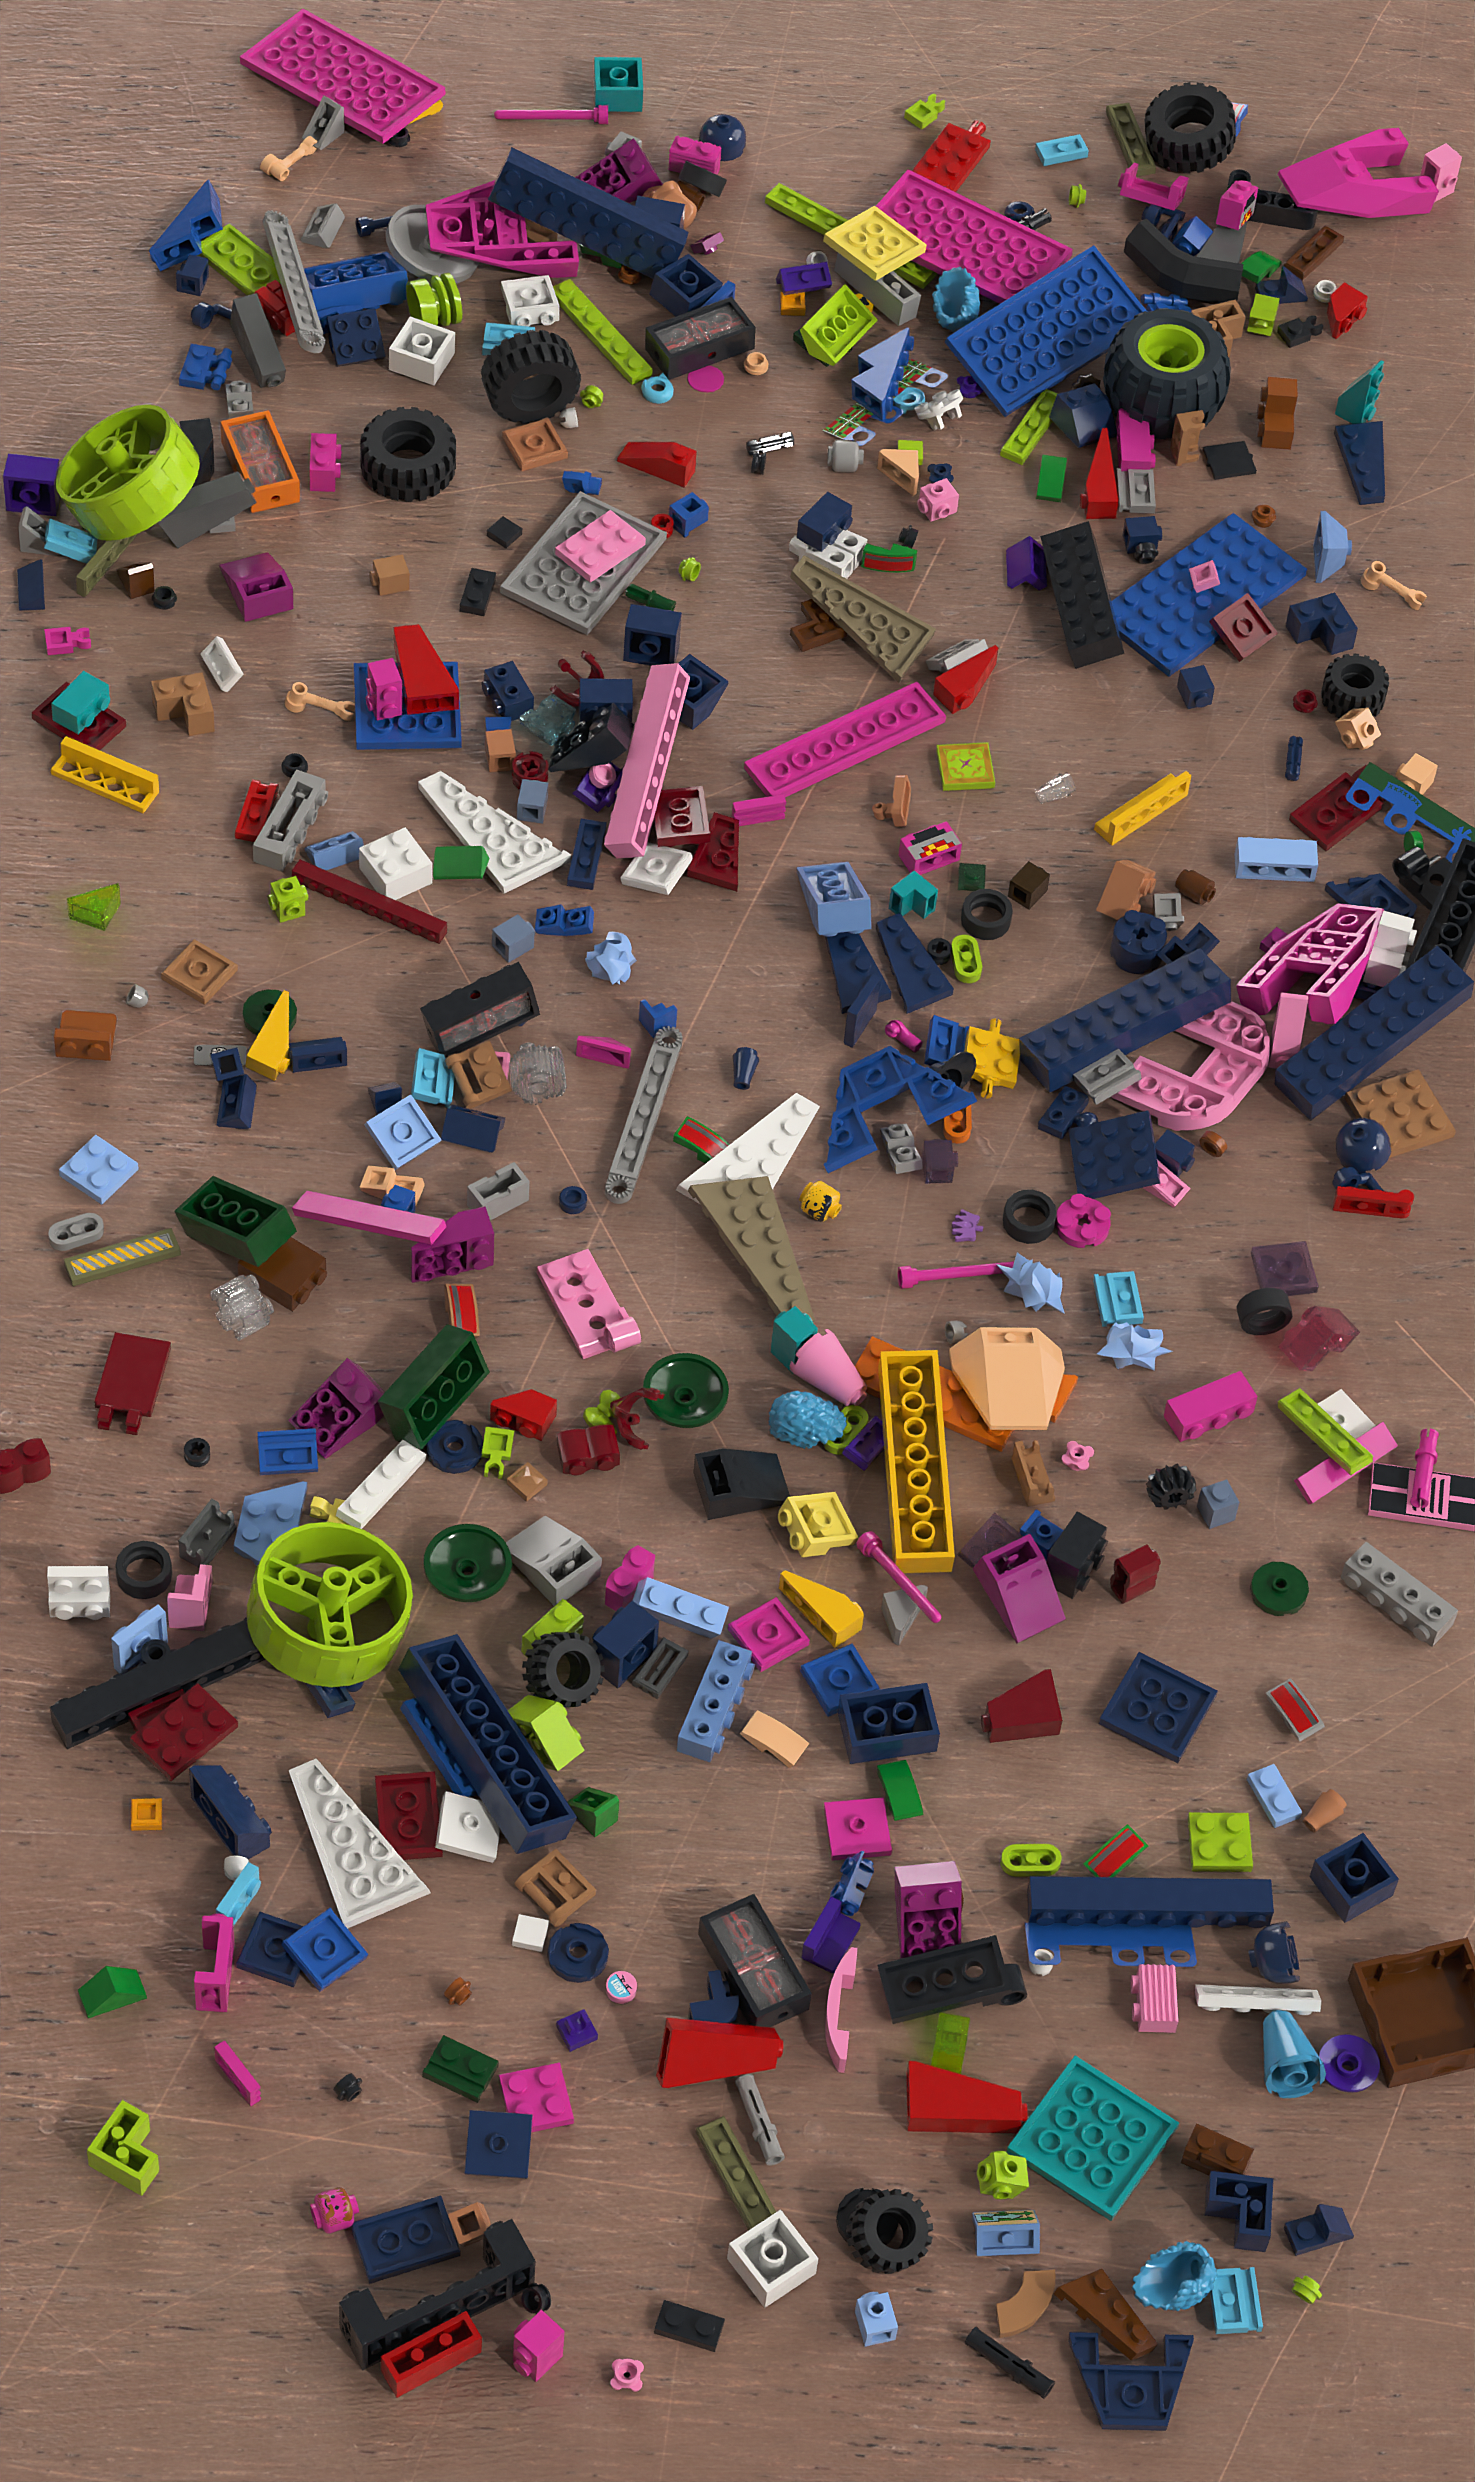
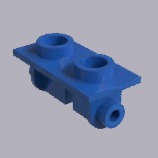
M860 1851L853 1857L849 1856L846 1858L840 1869V1872L843 1873L840 1882L836 1883L830 1894V1897L842 1902V1912L847 1916H853L854 1913L858 1912L865 1895L864 1892L856 1888V1885L864 1890L867 1889L874 1873L873 1862L868 1859L861 1860L864 1851Z

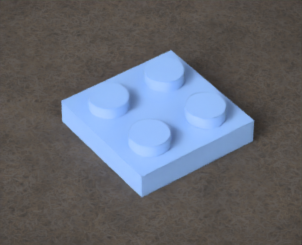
M412 1095L402 1099L364 1124L394 1170H397L441 1141V1138Z
M95 1135L59 1169V1176L102 1205L139 1169L136 1161Z
M156 1605L151 1610L143 1611L136 1621L127 1627L124 1626L118 1629L111 1638L114 1669L118 1673L124 1674L141 1662L140 1652L146 1642L158 1639L168 1643L166 1612L159 1605Z

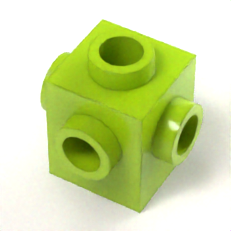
M296 876L282 878L270 883L271 894L267 896L271 910L275 911L280 923L305 916V901L308 900V893L304 885L300 886Z
M1005 2151L990 2153L987 2158L978 2164L977 2178L979 2180L980 2193L992 2195L995 2199L1001 2200L1013 2199L1029 2187L1026 2158L1008 2155Z

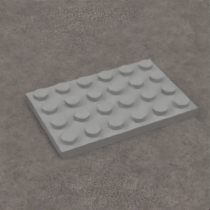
M580 491L502 583L500 593L588 635L665 542L667 532ZM611 510L646 538L645 545L590 583L555 555V547Z

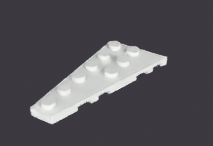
M442 771L418 781L419 790L465 846H483L490 858L485 872L503 894L571 861V854L565 850L559 851L552 846V842L548 839H541L530 832L531 829L501 809L492 808L487 804V800L481 796L475 797L467 792L465 786Z
M795 1093L680 1183L676 1191L699 1203L696 1198L693 1199L689 1194L688 1189L690 1185L763 1176L769 1177L773 1189L820 1106Z
M317 1759L289 1770L341 1920L347 1929L431 1893Z

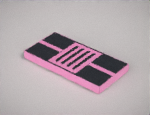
M1373 1462L1368 1516L1475 1531V1477L1433 1471L1428 1499L1429 1504L1427 1507L1422 1508V1500L1420 1499V1505L1417 1508L1410 1503L1416 1469Z

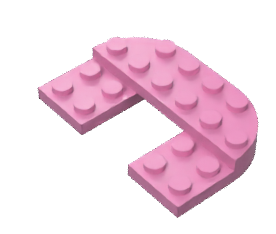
M1232 1001L1174 1030L1215 1048L1192 1077L1139 1056L1134 1062V1068L1141 1072V1080L1111 1097L1141 1111L1148 1110L1150 1115L1158 1118V1125L1174 1131L1196 1130L1221 1122L1237 1107L1265 1072L1270 1061V1038L1266 1031V1024L1255 1012Z

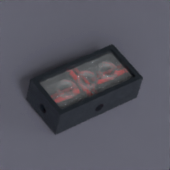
M729 297L646 327L645 350L667 379L671 380L755 349L756 327L733 297Z
M519 961L512 965L504 966L487 977H481L470 985L455 989L450 994L438 1000H432L420 1008L428 1036L437 1053L444 1054L445 1058L463 1052L540 1015L533 986Z
M755 1894L700 1917L698 1935L717 1969L720 1970L724 1981H728L730 1992L733 1996L738 1995V2006L749 2025L772 2027L809 2010L812 1993Z

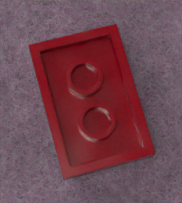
M65 682L32 711V719L62 739L67 736L97 750H101L127 727L126 719L109 708L101 711L94 718L92 724L89 727H85L79 734L53 721L51 703L70 685L68 682Z
M703 786L661 790L654 815L658 847L711 842Z
M197 1683L130 1737V1743L171 1782L237 1729L238 1721Z
M435 1771L375 1776L379 1832L403 1860L443 1857V1850L435 1848L439 1825Z

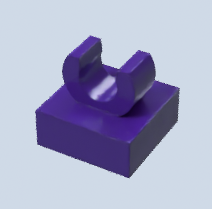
M585 2009L556 2022V2027L570 2052L598 2040V2033Z

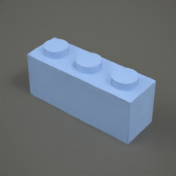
M1238 837L1235 849L1236 878L1315 881L1318 869L1317 841Z
M649 1577L638 1582L633 1597L635 1603L656 1619L710 1639L721 1634L729 1609L728 1606Z

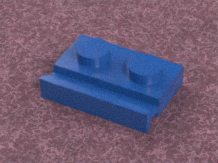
M933 1015L929 1023L924 1064L931 1066L934 1063L948 1061L953 1055L964 1052L969 1026L964 1028L958 1026L959 1023Z
M316 1428L258 1432L260 1475L318 1472Z

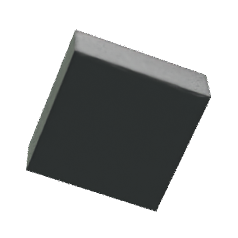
M503 516L487 529V537L507 548L522 535L523 528Z

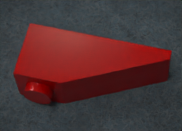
M628 442L618 456L617 462L685 488L695 473L697 451L675 442Z
M994 645L936 677L933 695L952 714L961 709L968 708L996 666L999 648Z

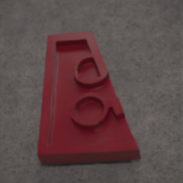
M714 812L709 823L711 842L699 844L688 868L687 876L737 892L739 820Z

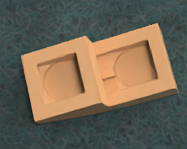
M368 1166L360 1189L369 1195L383 1199L385 1194H389V1191L393 1189L394 1185H398L415 1191V1206H417L425 1184L423 1178L396 1175L394 1168Z
M758 1710L739 1733L761 1752L767 1749L788 1768H791L809 1745V1742L796 1732Z

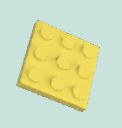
M876 206L825 233L823 242L875 281L925 253L927 246Z

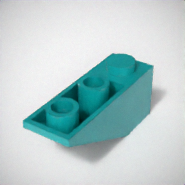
M1380 360L1345 389L1338 397L1335 415L1352 424L1365 423L1366 420L1370 421L1376 412L1374 405L1380 395L1378 387L1384 377L1382 372L1384 361Z

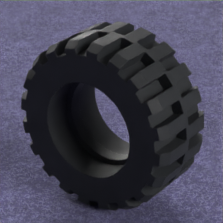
M1188 82L1182 86H1171L1168 91L1166 89L1158 94L1159 98L1155 97L1151 101L1144 119L1146 144L1152 158L1156 162L1158 161L1159 165L1164 168L1170 167L1171 171L1177 173L1178 170L1183 171L1184 174H1190V171L1200 173L1204 172L1206 168L1212 169L1216 167L1217 162L1221 163L1227 158V154L1229 155L1232 152L1236 142L1235 111L1231 101L1223 92H1217V88L1211 85L1206 87L1203 83L1198 82L1196 85H1192ZM1187 123H1199L1207 126L1194 133H1181L1174 130L1178 126Z
M528 330L524 334L520 332L513 334L514 337L510 339L505 338L499 346H495L491 350V355H487L481 369V379L492 409L500 417L515 423L520 421L522 424H529V421L536 422L546 417H554L555 413L566 409L567 404H571L575 394L578 393L581 382V374L568 342L559 335L552 332L549 334L545 330H540L539 332ZM532 375H536V376H534V377H532V378L525 379V378L530 377V376H532Z
M397 407L395 411L391 409L384 411L382 416L377 415L373 418L372 423L369 422L364 428V433L361 434L360 466L363 478L368 481V485L373 490L377 489V493L384 497L390 496L391 500L398 501L403 499L405 502H412L414 499H419V501L426 500L427 496L434 497L440 493V489L443 491L449 485V482L455 475L456 438L452 433V428L449 424L444 423L440 416H433V413L426 409L420 411L417 407H411V409ZM401 450H415L425 455L414 459H403L392 455V453Z

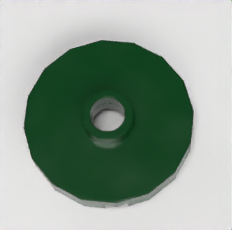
M270 989L258 991L246 1000L243 1006V1019L246 1028L252 1034L258 1036L271 1013L267 1011L273 1010L282 994L281 991ZM289 996V1031H291L296 1024L297 1007L294 1000Z
M1270 1562L1262 1565L1254 1573L1250 1591L1256 1606L1265 1613L1274 1616H1284V1614L1297 1613L1305 1605L1309 1586L1303 1572L1294 1565L1285 1562ZM1276 1585H1282L1285 1588H1278Z

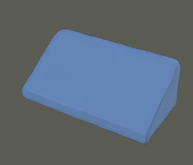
M352 831L307 846L305 852L313 865L329 870L359 860V848L364 846L363 839Z

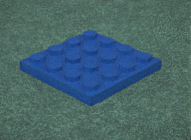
M443 662L459 689L458 662ZM354 663L357 750L462 748L460 698L459 709L407 715L402 691V715L377 721L374 712L369 711L366 704V696H368L366 687L368 663Z

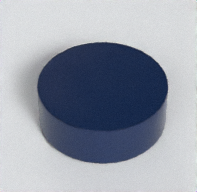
M577 1186L564 1188L559 1196L560 1208L568 1214L581 1213L587 1206L586 1192Z

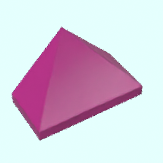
M578 1036L576 1056L629 1069L631 1048L611 1037Z

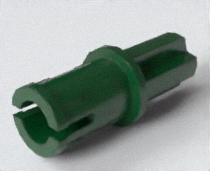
M629 584L626 589L625 595L628 598L647 607L674 611L676 607V601L657 594L656 590L650 592L634 584Z

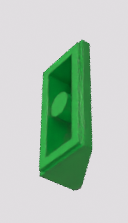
M483 846L436 847L433 878L434 880L482 879L490 858Z

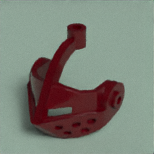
M583 650L581 657L591 665L588 679H604L602 669L595 660V657L590 652ZM560 659L558 667L563 672L571 674L580 683V678L582 677L570 668L571 666L567 660ZM556 685L554 687L551 686L550 691L555 698L561 699L568 705L579 706L580 688L574 692L565 693Z
M641 1388L610 1403V1408L617 1420L622 1437L626 1438L628 1444L636 1449H648L649 1444L633 1433L630 1425L639 1424L640 1416L635 1413L630 1414V1410L633 1404L641 1397L657 1401L658 1398L664 1399L665 1394L658 1389Z

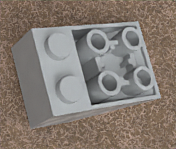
M543 1516L506 1542L511 1552L512 1562L553 1606L562 1599H569L601 1576L602 1558L582 1537L547 1516Z

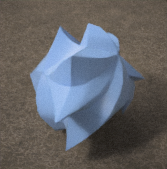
M608 932L605 941L594 945V951L587 952L585 960L587 966L592 971V977L611 981L612 985L614 983L620 985V980L626 982L629 979L630 966L637 960L631 953V943L626 935L618 932Z
M1019 1253L1016 1254L1013 1268L996 1264L1010 1279L1004 1292L1023 1298L1025 1308L1032 1306L1037 1312L1046 1304L1065 1314L1060 1299L1062 1291V1277H1060V1273L1055 1275L1051 1268L1046 1269L1040 1261L1033 1263V1259L1029 1261Z
M1126 1322L1123 1324L1115 1323L1110 1328L1106 1337L1107 1345L1097 1354L1112 1357L1117 1369L1135 1364L1155 1371V1358L1173 1351L1160 1347L1163 1340V1331L1161 1329H1144L1139 1325L1133 1328L1132 1324L1129 1325Z

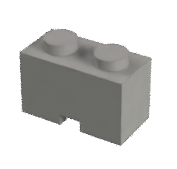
M513 1162L496 1171L494 1176L490 1178L484 1177L468 1185L467 1206L470 1210L486 1206L489 1219L492 1220L529 1201L530 1181L516 1163Z

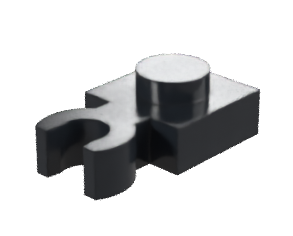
M1309 316L1305 322L1297 318L1278 325L1277 333L1287 346L1291 348L1310 341L1311 335H1320L1324 325L1319 324L1315 326L1316 316Z

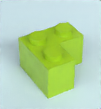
M527 1695L507 1710L545 1768L559 1771L585 1751L580 1743V1734L568 1722L566 1718L567 1711L560 1702Z
M122 2100L87 2149L88 2165L140 2196L144 2194L159 2172L158 2155L141 2146L150 2132L149 2115Z

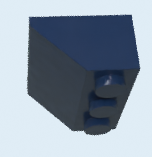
M194 1765L189 1768L191 1798L232 1856H242L249 1860L270 1847L271 1828L264 1818L259 1819L256 1815L255 1806L249 1796L243 1797L238 1790L239 1784L232 1773L227 1774L221 1765Z

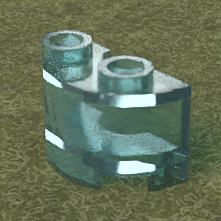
M551 694L541 701L535 711L530 709L522 714L519 723L527 731L552 746L563 733L569 734L575 726L573 718L576 709L554 694Z

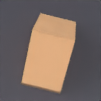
M882 449L879 451L877 469L912 496L917 494L919 479L918 450Z

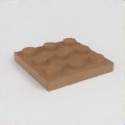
M1419 1069L1346 1092L1345 1100L1356 1118L1375 1120L1386 1130L1391 1144L1389 1158L1455 1136V1128Z

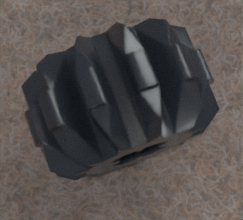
M1177 1463L1168 1467L1166 1464L1165 1468L1156 1469L1155 1474L1148 1476L1149 1481L1146 1483V1490L1155 1507H1163L1164 1510L1170 1507L1177 1508L1178 1505H1186L1187 1500L1194 1498L1196 1482L1187 1466L1180 1467Z

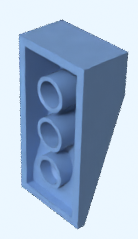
M849 862L797 867V875L808 910L819 935L830 937L840 932L857 934L871 929L870 897Z

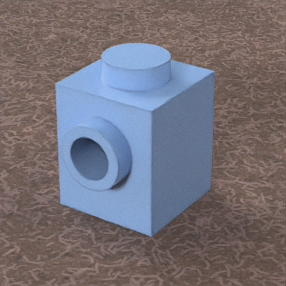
M869 2292L857 2299L855 2314L864 2346L896 2340L898 2325L888 2292L881 2294Z

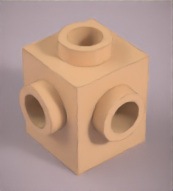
M1369 708L1352 709L1335 721L1341 734V739L1347 749H1367L1373 745V740L1381 735L1377 722Z

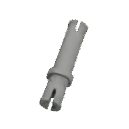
M753 2074L742 2075L735 2080V2084L738 2087L753 2126V2138L755 2142H759L766 2164L769 2166L776 2165L785 2159L776 2137L778 2133L777 2128L774 2124H771Z

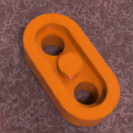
M971 1105L943 1118V1134L948 1141L960 1144L970 1138L972 1129Z

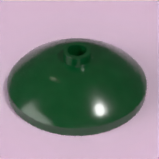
M677 1353L660 1359L648 1370L643 1383V1388H655L665 1394L664 1399L658 1398L657 1401L644 1397L647 1408L656 1418L674 1427L695 1428L706 1425L722 1413L728 1401L729 1386L725 1374L713 1361L697 1354Z
M459 1524L442 1530L430 1541L424 1554V1572L430 1585L444 1597L459 1602H477L495 1595L508 1581L512 1568L511 1552L504 1539L493 1530L476 1524ZM466 1571H468V1572H471L472 1574H471V1575H465V1574H463V1573L466 1572Z

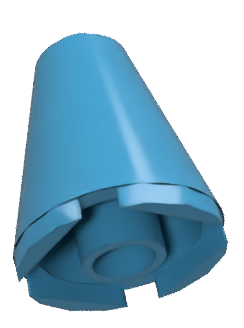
M1282 2010L1271 2012L1263 2021L1264 2082L1267 2090L1271 2094L1272 2091L1277 2092L1280 2098H1297L1307 2095L1313 2091L1312 2086L1318 2081L1320 2085L1323 2083L1326 2076L1324 2063L1291 2013Z

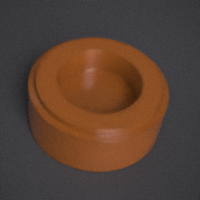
M1206 1131L1199 1140L1203 1150L1213 1157H1221L1227 1150L1225 1140L1213 1131Z

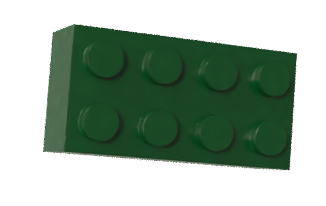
M215 1176L206 1181L174 1211L187 1236L256 1267L267 1261L278 1248L297 1232L285 1206Z
M446 1324L380 1397L378 1403L397 1442L404 1440L421 1450L490 1373L473 1332Z

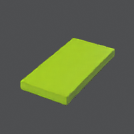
M230 223L224 226L223 230L201 241L202 253L197 256L208 258L209 266L247 296L254 294L256 290L263 286L266 287L268 283L274 280L281 284L273 257Z

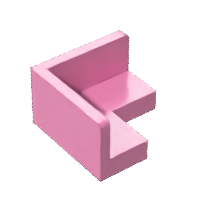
M200 1564L199 1574H195V1576L181 1574L177 1576L175 1592L168 1593L167 1597L169 1628L205 1631L213 1582L212 1565Z

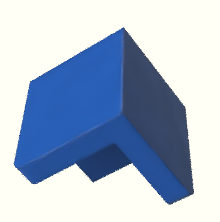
M646 999L640 1001L639 1021L651 1037L655 1038L656 1033L662 1027L667 1028V1026H670V1028H676L677 1008L675 1005L666 1008L663 1003L651 1007Z

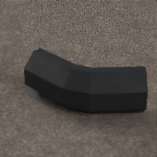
M1147 218L1140 221L1127 236L1124 253L1157 286L1183 298L1214 303L1238 300L1244 264L1195 257L1177 249Z

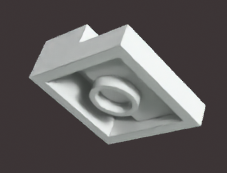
M549 275L501 281V291L506 303V313L510 325L530 326L542 323L548 326L555 321H559V303Z
M48 1566L50 1617H57L62 1620H69L72 1617H87L92 1620L110 1617L108 1566Z

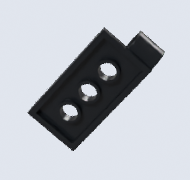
M1413 847L1394 859L1392 867L1399 878V883L1431 911L1442 885L1435 886L1430 881L1438 880L1443 884L1452 863L1438 854L1429 859L1421 848Z
M996 1935L877 1965L893 2024L982 2002L983 2007L997 2003L1004 2006L1014 2005L1026 1999L1028 1995L1020 1966L1017 1964H1004ZM972 1966H978L983 1970V1973L977 1978H971L967 1976L966 1971ZM941 1974H949L953 1977L952 1982L948 1985H940L936 1982V1979ZM913 1981L923 1984L922 1990L917 1993L909 1992L906 1987Z

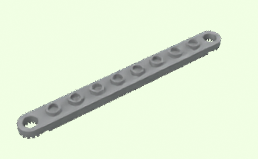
M267 211L263 219V226L298 343L301 348L308 352L321 353L325 345V338L323 337V330L291 226L288 223L287 217L284 214L281 215V212L278 214L277 211Z

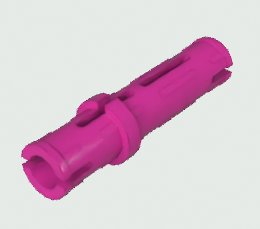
M1427 1428L1421 1430L1419 1449L1415 1451L1417 1464L1410 1503L1419 1508L1420 1499L1422 1500V1508L1427 1507L1429 1504L1428 1499L1433 1466L1438 1458L1436 1446L1439 1433L1431 1428L1429 1430V1437H1427Z

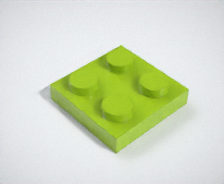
M1189 1812L1188 1830L1191 1868L1193 1872H1252L1253 1858L1249 1813Z

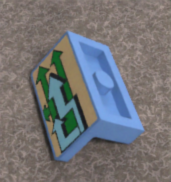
M1035 2210L972 2213V2220L975 2226V2252L977 2256L1040 2254V2223Z

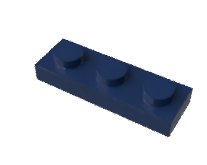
M581 818L567 886L589 890L594 889L607 822Z

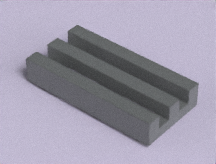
M663 1637L633 1679L632 1686L636 1688L640 1686L643 1688V1692L647 1694L651 1692L653 1697L658 1699L688 1657L689 1651ZM668 1647L670 1650L648 1681L644 1680L665 1648ZM676 1653H679V1655L671 1664V1666L664 1674L660 1682L657 1684V1686H655V1682L658 1680L662 1672L670 1663Z

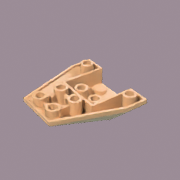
M980 1327L949 1348L952 1372L990 1430H1047L1065 1367L1061 1349L1039 1329Z

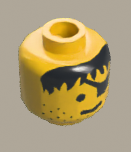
M817 1181L814 1184L810 1182L804 1188L799 1198V1201L802 1202V1211L819 1222H824L829 1217L834 1219L842 1208V1205L839 1204L840 1193L823 1181Z

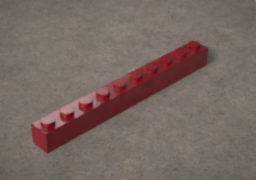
M301 859L292 869V877L296 876L300 885H304L310 890L319 892L326 897L333 898L342 904H347L356 910L368 913L370 916H375L387 923L396 925L401 929L410 931L415 935L424 937L431 942L440 944L447 934L446 921Z

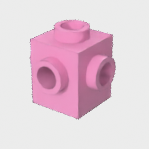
M947 478L927 484L920 488V496L917 502L918 508L921 513H925L930 522L945 518L957 512L959 494Z

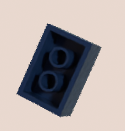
M928 1683L840 1695L838 1717L850 1764L937 1752L940 1732Z

